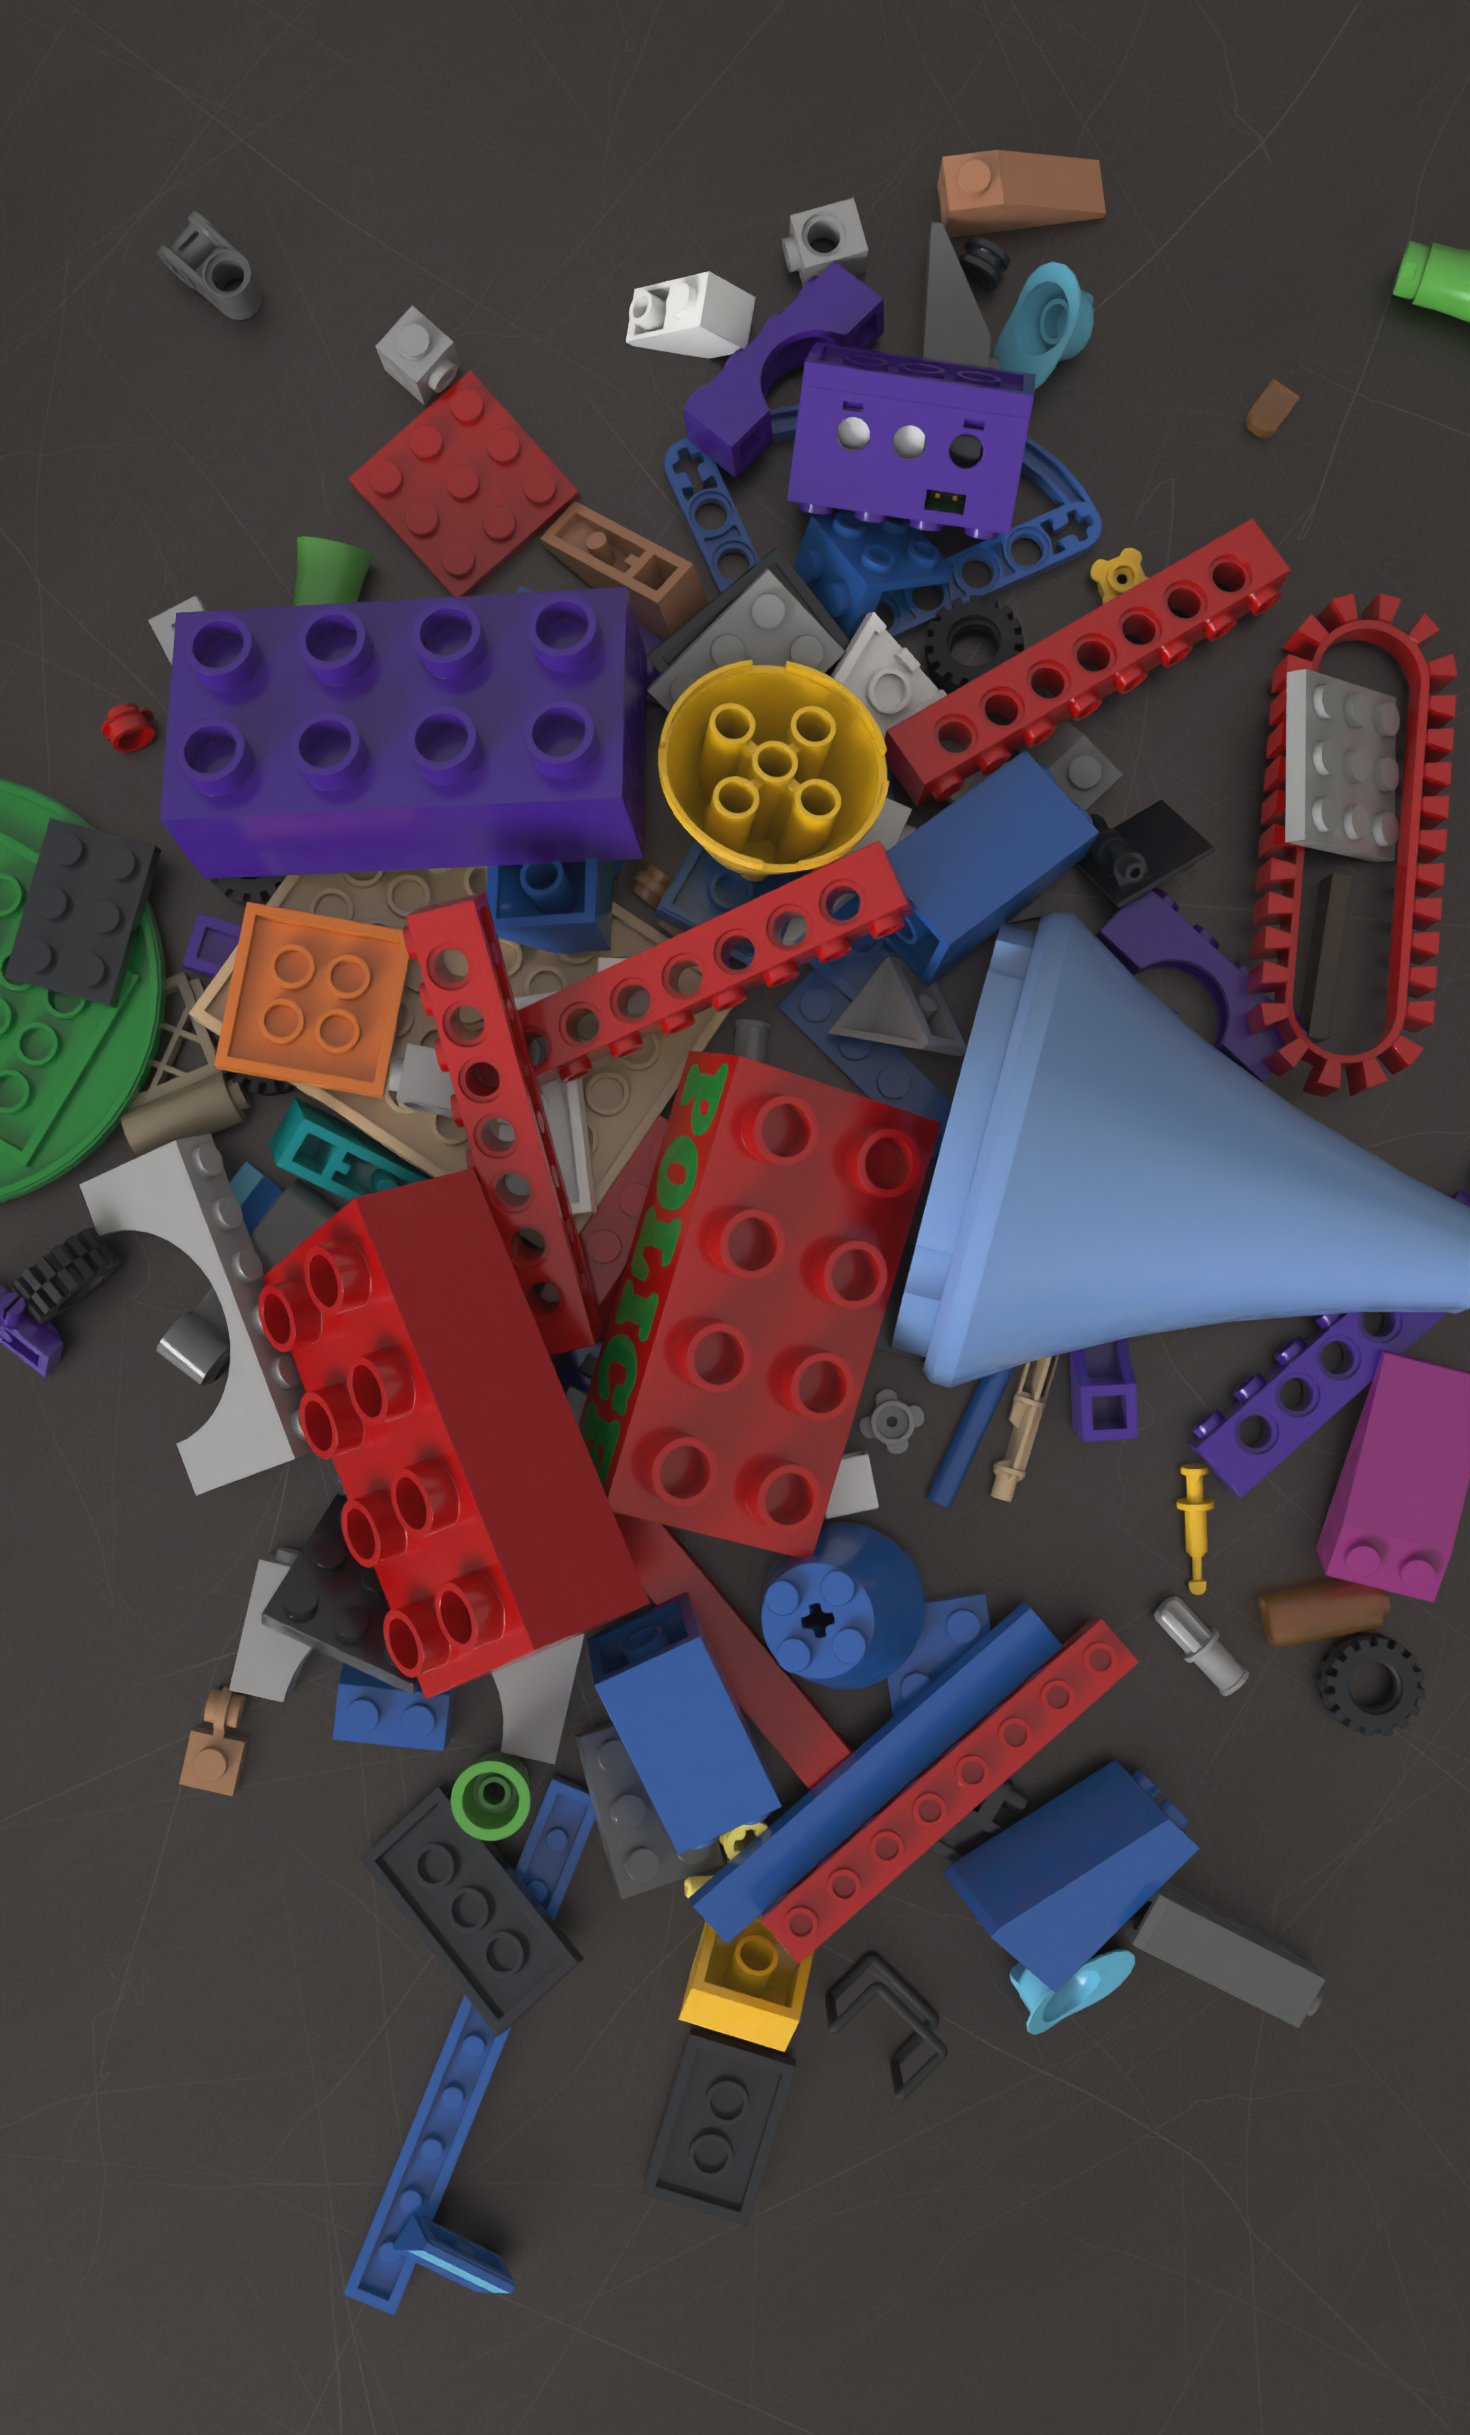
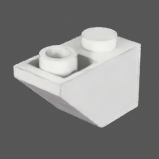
M710 271L634 289L633 301L629 309L630 319L626 343L635 347L707 359L733 354L736 350L740 348L745 349L748 346L756 297Z

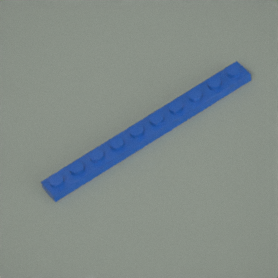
M556 1775L552 1777L515 1869V1872L553 1920L556 1918L596 1819L588 1788ZM465 1995L343 2294L394 2316L416 2263L395 2253L392 2249L393 2244L413 2214L416 2216L418 2214L433 2222L511 2029L510 2027L501 2035L496 2036Z

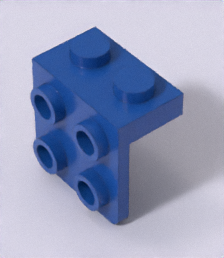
M847 510L811 516L796 557L794 569L848 639L853 638L866 614L875 612L883 591L949 582L953 568L920 529L909 525L910 519L888 516L886 522L874 523L859 520L854 517L855 511Z

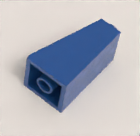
M1025 750L887 851L914 913L903 918L904 927L882 938L927 989L997 931L1002 922L1006 923L1085 857L1099 831L1093 826V821L1088 812L1082 806L1074 804L1058 787L1052 772L1045 765L1037 763ZM860 897L855 906L858 909V911L860 908Z
M687 1592L586 1639L594 1686L678 1855L692 1848H706L716 1842L720 1835L742 1825L760 1823L772 1811L782 1807L774 1780Z
M1114 1760L952 1863L943 1873L989 1936L1056 1993L1200 1848L1184 1831L1191 1822L1167 1798L1160 1804L1156 1801L1163 1794L1159 1787L1141 1769H1138L1131 1775Z

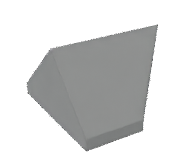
M890 956L880 965L828 1032L835 1035L962 1057L967 1049L937 983H933L926 989L901 959Z

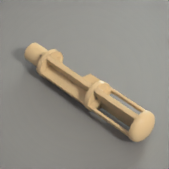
M1056 1355L1053 1358L1042 1397L1040 1395L1052 1356L1033 1361L1025 1390L1022 1391L1031 1362L1025 1363L1008 1419L1014 1427L1004 1460L994 1462L993 1472L996 1478L990 1496L1011 1502L1017 1482L1025 1477V1469L1043 1409L1046 1407L1045 1402L1060 1355Z

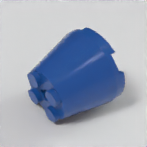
M839 1521L822 1524L814 1554L802 1559L778 1553L768 1568L762 1586L761 1622L764 1638L770 1651L784 1670L795 1673L806 1681L824 1688L835 1690L860 1689L889 1677L912 1654L926 1623V1590L914 1560L907 1551L904 1552L889 1537L862 1523ZM820 1604L824 1613L832 1612L833 1615L818 1614L813 1617L812 1613L817 1611V1605Z

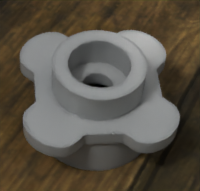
M881 1390L875 1396V1407L869 1416L861 1419L859 1428L864 1437H875L886 1444L887 1450L890 1453L901 1454L907 1450L909 1446L908 1439L912 1435L914 1428L923 1424L924 1413L919 1406H908L898 1400L893 1390ZM891 1416L897 1419V1424L894 1427H889L886 1422Z

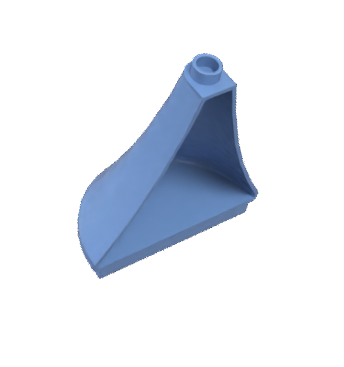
M1054 909L1041 916L1037 931L1001 923L941 1144L891 1345L893 1349L926 1357L923 1372L930 1383L952 1388L1031 1361L1129 1337L1224 1322L1354 1312H1448L1457 1314L1470 1309V1207L1407 1175L1296 1108L1218 1051L1136 979L1075 914Z

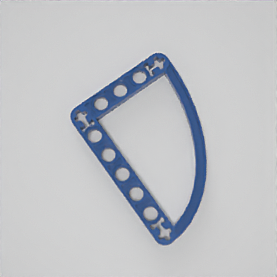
M799 404L770 409L773 434L772 443L795 438ZM688 437L670 446L665 454L664 471L666 481L717 593L720 594L735 581L724 577L718 569V563L725 554L737 552L744 555L749 561V569L760 559L715 461L692 444ZM1027 437L1021 472L1041 487L1058 508L1012 528L1010 534H998L996 539H987L946 558L945 560L953 568V573L948 583L935 585L942 592L943 602L938 608L931 611L918 608L912 599V592L916 587L882 592L878 606L887 608L893 616V625L887 631L895 641L928 627L931 620L936 622V612L943 606L950 611L952 609L951 601L960 597L963 604L970 603V595H979L980 602H983L988 597H994L1080 558L1093 549L1101 534L1102 522L1100 514L1084 487L1061 461L1036 441ZM684 456H688L692 463L702 462L697 468L698 480L703 490H700L695 495L689 476L685 472L675 473L680 469L679 459ZM710 484L715 486V488L706 489ZM693 495L690 500H686L685 496ZM715 503L723 507L727 514L724 525L716 530L702 528L695 518L701 506ZM1073 517L1076 524L1086 522L1088 528L1083 535V541H1079L1075 535L1066 536L1057 542L1055 549L1059 553L1053 554L1050 538L1065 531L1068 518ZM1043 528H1049L1050 537ZM1023 538L1032 539L1041 549V559L1030 566L1019 564L1012 557L1011 546L1014 542ZM976 560L988 565L991 569L992 580L987 586L972 588L965 583L961 571L968 562Z

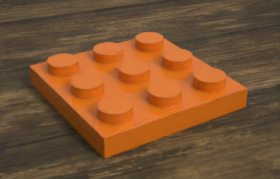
M247 902L214 1066L219 1070L384 1099L411 961L405 947L403 930Z

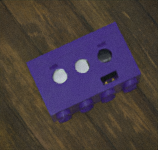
M815 342L804 364L787 501L800 503L799 508L802 511L813 514H831L833 508L855 511V518L867 522L883 523L887 521L888 516L910 519L909 525L911 527L926 531H940L943 528V524L964 527L966 535L979 539H996L998 533L1010 534L1034 398L1036 374Z

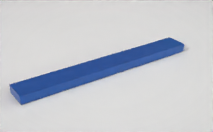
M1023 1602L690 1896L689 1900L692 1907L728 1944L1063 1647L1062 1644L1032 1608Z

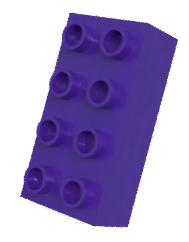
M627 587L176 613L160 808L161 823L204 879L546 864L553 862L568 863L586 862V859H597L598 861L644 859L647 654Z

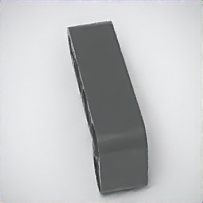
M300 1179L295 1180L283 1192L250 1236L254 1250L261 1260L264 1275L340 1211ZM213 1286L194 1311L185 1312L175 1321L156 1348L157 1353L201 1386L217 1381L230 1366V1340L227 1321Z

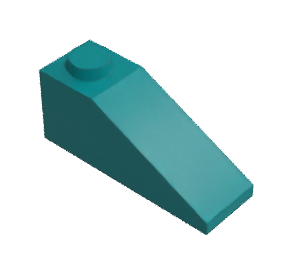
M296 1097L268 1142L276 1166L348 1201L356 1197L432 1178L344 1121Z

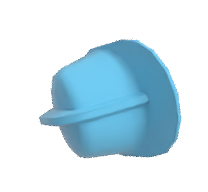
M1052 261L1041 265L1029 276L993 351V356H999V369L1036 374L1035 389L1046 381L1055 369L1058 361L1073 358L1085 348L1094 326L1093 296L1080 289L1075 273L1066 264Z
M1118 1949L1101 1954L1093 1959L1090 1958L1056 1993L1020 1962L1012 1967L1010 1979L1030 2011L1027 2031L1034 2035L1045 2032L1063 2018L1108 1996L1130 1975L1135 1965V1955L1127 1949Z

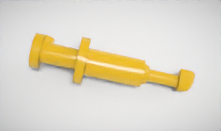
M1190 1463L1180 1466L1181 1474L1186 1475L1187 1497L1177 1500V1508L1185 1512L1186 1553H1189V1556L1192 1557V1579L1188 1581L1189 1590L1194 1595H1202L1206 1591V1580L1202 1578V1557L1208 1552L1207 1511L1214 1508V1500L1204 1497L1203 1475L1208 1474V1465Z

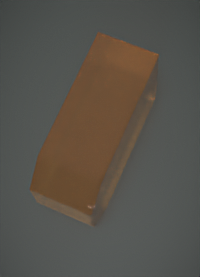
M1273 378L1246 416L1247 428L1260 438L1272 437L1300 397Z

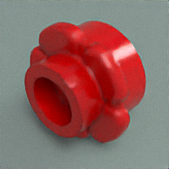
M134 703L119 704L107 713V719L101 726V733L103 736H107L108 741L112 743L114 749L118 752L128 753L140 750L150 744L155 737V731L151 724L154 715L148 708H138Z

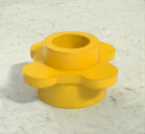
M1125 548L1120 556L1109 561L1099 559L1092 565L1090 576L1093 581L1097 582L1098 592L1102 597V605L1148 579V577H1145L1140 565L1142 555L1138 550ZM1119 575H1124L1127 578L1125 584L1118 583L1117 577Z

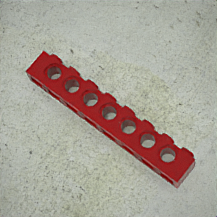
M1252 518L888 729L884 738L887 747L885 753L886 764L916 807L932 798L936 802L944 801L959 791L965 783L964 780L976 772L981 771L983 775L992 773L1008 761L1011 756L1010 752L1024 744H1027L1029 748H1033L1043 743L1056 731V725L1070 717H1073L1075 721L1087 717L1101 705L1102 698L1116 690L1120 694L1133 690L1145 680L1148 671L1160 664H1163L1165 668L1172 667L1191 652L1194 644L1206 637L1210 642L1218 640L1236 625L1238 618L1250 611L1254 616L1267 611L1281 598L1282 594L1279 590L1291 569ZM1215 583L1227 586L1232 592L1219 589ZM1170 609L1180 610L1183 613H1185L1188 618L1177 617L1170 611ZM1124 635L1136 636L1142 640L1144 645L1131 643ZM1079 661L1091 662L1100 671L1086 670L1080 665ZM1042 687L1048 689L1054 695V698H1043L1036 694L1033 688ZM999 714L1006 718L1009 724H994L986 715ZM945 740L954 741L964 751L959 753L949 752L939 742Z
M880 841L872 843L518 1010L527 1047H529L533 1040L539 1037H544L547 1042L548 1052L545 1059L540 1064L533 1066L540 1095L543 1094L541 1086L558 1078L561 1079L562 1083H567L586 1076L594 1070L591 1063L611 1054L613 1059H620L641 1050L645 1046L642 1039L661 1030L665 1036L691 1027L696 1023L694 1015L714 1006L716 1012H720L739 1005L748 998L745 991L766 982L768 988L782 985L796 978L800 974L797 967L816 958L819 959L820 963L836 960L852 950L850 943L871 933L873 939H878L904 927L903 918L913 914L914 911L888 852ZM848 893L858 895L860 897L858 913L849 920L840 921L834 919L833 906L836 900ZM793 918L805 919L807 922V933L804 939L795 945H784L781 940V930L785 923ZM751 942L755 950L753 961L744 969L733 970L729 962L732 949L739 943ZM699 966L702 971V982L699 988L693 993L682 994L678 987L681 973L688 967ZM639 990H647L650 995L648 1011L639 1018H631L627 1009L630 997ZM595 1013L599 1021L598 1032L590 1041L581 1042L577 1035V1026L584 1016ZM484 1027L477 1029L474 1032L483 1031ZM476 1063L484 1085L489 1087L499 1086L500 1078L497 1070L488 1063Z
M486 892L418 908L406 916L408 925L403 928L404 943L409 957L412 960H418L424 982L419 985L420 1000L424 1012L428 1017L434 1016L440 1037L435 1040L437 1061L444 1073H450L455 1094H452L450 1098L453 1118L459 1128L465 1127L470 1149L466 1150L467 1168L474 1169L477 1179L481 1184L482 1191L549 1355L595 1346L604 1327ZM446 949H456L464 954L469 966L466 976L455 975L447 969L444 963ZM461 1006L474 1007L482 1014L484 1019L483 1031L474 1032L462 1024L459 1016ZM485 1062L492 1065L499 1074V1086L489 1087L482 1084L476 1077L475 1064ZM501 1118L509 1122L514 1129L515 1140L502 1141L496 1138L490 1129V1119ZM514 1173L524 1177L530 1186V1194L517 1195L511 1192L505 1183V1175ZM531 1228L538 1231L544 1238L545 1247L541 1249L528 1247L520 1237V1230ZM539 1282L551 1284L557 1289L560 1300L555 1302L543 1300L536 1293L534 1284Z
M1095 1616L1091 1618L1062 1644L1063 1647L762 1913L761 1921L798 1964L1139 1663L1101 1618Z

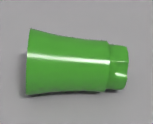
M1409 241L1395 281L1393 295L1405 299H1413V305L1436 310L1470 323V250L1454 248L1432 242L1429 247V245L1424 243L1420 244Z
M306 536L297 537V572L293 606L358 602L361 587L373 555L361 548L333 540Z
M501 1751L491 1752L481 1757L458 1777L452 1789L451 1808L456 1822L467 1834L480 1840L497 1841L511 1836L523 1825L528 1816L531 1801L529 1773L524 1763L515 1755L502 1753ZM492 1782L499 1783L504 1787L505 1793H496L494 1788L487 1784Z

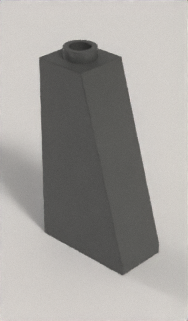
M1168 1881L1122 1926L1132 1945L1297 2028L1300 2027L1306 2015L1312 2016L1317 2011L1323 2000L1325 1992L1323 1984L1326 1979L1313 1963Z

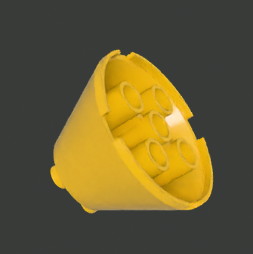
M752 660L739 661L715 669L702 676L690 685L673 705L666 718L658 749L659 777L667 802L676 818L717 862L725 868L740 874L748 881L757 882L771 875L813 869L837 860L848 853L864 839L876 823L883 808L889 786L885 758L887 747L880 728L869 710L849 689L837 680L814 668L786 661L785 667L753 665Z

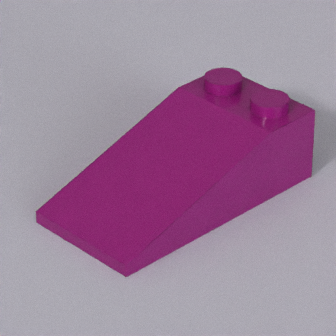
M1383 1349L1316 1546L1325 1575L1435 1602L1452 1554L1470 1481V1371Z

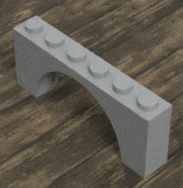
M211 1133L174 1140L79 1184L98 1236L123 1230H135L154 1234L170 1241L189 1255L202 1269L221 1302L230 1340V1366L225 1390L209 1420L192 1436L177 1443L195 1495L197 1496L313 1452L304 1436L299 1414L300 1402L306 1391L291 1352H280L275 1349L263 1331L258 1309L261 1290L265 1287L261 1278L264 1276L262 1263L254 1250L243 1220L241 1207L235 1199L223 1167L222 1156L215 1146Z
M278 1547L276 1554L269 1553L259 1559L229 1688L231 1691L284 1702L294 1692L297 1678L313 1648L262 1625L261 1614L301 1552L300 1550ZM586 1633L491 1673L499 1691L502 1704V1753L550 1764L556 1763Z

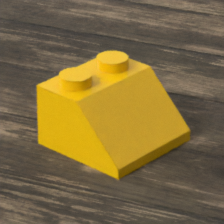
M762 1914L728 1944L705 1922L678 2020L785 2052L800 2021L814 1951L798 1964L761 1921Z

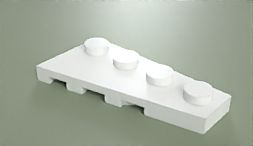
M870 612L866 614L846 648V653L840 658L830 677L844 685L865 705L878 724L883 738H885L888 729L947 696L944 690H939L919 668L921 664L907 648H902L885 629L887 626L877 614ZM945 740L939 742L949 752L959 753L964 751L954 741ZM997 770L987 775H983L981 771L976 772L966 778L961 789L946 800L951 804Z
M556 992L514 998L517 1010ZM544 1037L536 1038L528 1047L533 1066L540 1064L547 1055L548 1046ZM558 1078L541 1086L543 1091L541 1099L573 1217L597 1214L582 1078L567 1083H562L561 1079ZM497 1118V1123L500 1124L498 1139L502 1141L515 1140V1132L512 1125L504 1119ZM514 1173L505 1175V1183L511 1192L517 1195L530 1194V1186L524 1177Z

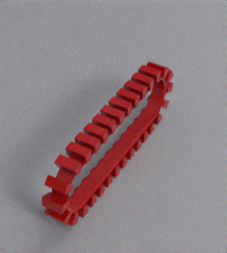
M1354 593L1332 599L1317 616V619L1311 613L1282 647L1298 657L1288 654L1273 670L1271 693H1281L1270 704L1269 726H1279L1268 736L1266 759H1276L1265 769L1263 792L1273 793L1262 803L1261 825L1272 826L1260 836L1258 859H1270L1257 870L1255 893H1268L1254 904L1252 926L1265 927L1251 938L1250 960L1277 958V964L1263 960L1251 969L1248 975L1247 994L1273 993L1274 991L1275 994L1274 1003H1259L1246 1013L1250 1036L1276 1026L1286 1044L1283 1048L1263 1059L1268 1067L1280 1077L1292 1070L1300 1059L1314 1066L1308 1075L1302 1092L1325 1097L1340 1089L1341 1070H1346L1350 1097L1370 1091L1388 1082L1375 1057L1382 1062L1392 1075L1411 1066L1424 1048L1399 1035L1401 1029L1417 1033L1434 1023L1435 1000L1407 1003V996L1419 999L1435 990L1437 966L1411 967L1410 969L1409 966L1410 963L1422 965L1438 955L1440 931H1423L1441 920L1442 897H1426L1441 888L1444 881L1445 863H1429L1446 852L1447 829H1433L1448 818L1450 795H1436L1449 786L1451 782L1452 762L1439 761L1453 751L1454 728H1441L1455 717L1457 695L1429 697V692H1440L1458 674L1453 654L1427 663L1420 650L1440 631L1436 624L1424 613L1404 633L1390 624L1402 599L1379 593L1363 610V620H1357L1358 615ZM1360 640L1382 647L1399 662L1407 677L1409 700L1385 1024L1379 1039L1371 1049L1365 1053L1347 1056L1327 1052L1312 1043L1301 1030L1295 1017L1293 991L1305 847L1286 843L1285 826L1280 824H1285L1287 672L1302 669L1319 672V664L1325 650L1344 641ZM1282 890H1283L1282 895L1273 893L1274 891H1282ZM1415 895L1422 897L1421 899L1414 900ZM1279 924H1280V930L1275 929V928H1272V927H1269V926H1266V925H1279ZM1412 929L1421 931L1423 933L1412 934Z

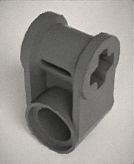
M192 211L188 216L189 225L168 247L161 245L156 251L158 256L177 277L189 287L195 288L223 315L235 320L252 317L260 309L264 296L262 286L244 255L228 243L206 218L198 212ZM243 279L242 284L236 290L230 292L223 291L225 285L231 280Z

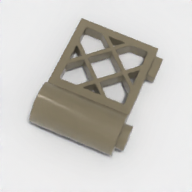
M184 971L167 978L166 986L167 995L180 990L186 1007L177 1027L164 1022L162 1030L172 1033L173 1036L162 1061H153L152 1067L158 1070L148 1090L139 1093L129 1110L121 1116L125 1136L136 1157H140L174 1140L209 1133L213 1135L246 1121L245 1109L251 1107L247 1090L239 1086L238 1082H231L233 1079H230L222 1070L214 1066L216 1057L214 1048L216 1044L211 1031L189 1015L191 1009L204 993L205 987L199 977L190 980L189 975ZM191 1021L197 1035L187 1032ZM184 1038L202 1046L208 1062L207 1065L188 1073L171 1067ZM168 1073L176 1076V1078L165 1082Z

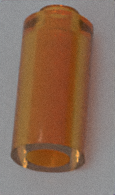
M1343 1579L1260 1595L1258 1599L1263 1630L1272 1650L1382 1628L1383 1616L1389 1615L1391 1612L1386 1590Z

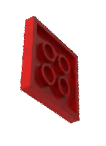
M471 370L348 478L353 488L451 597L472 595L561 516L574 501L580 499V494L576 487Z

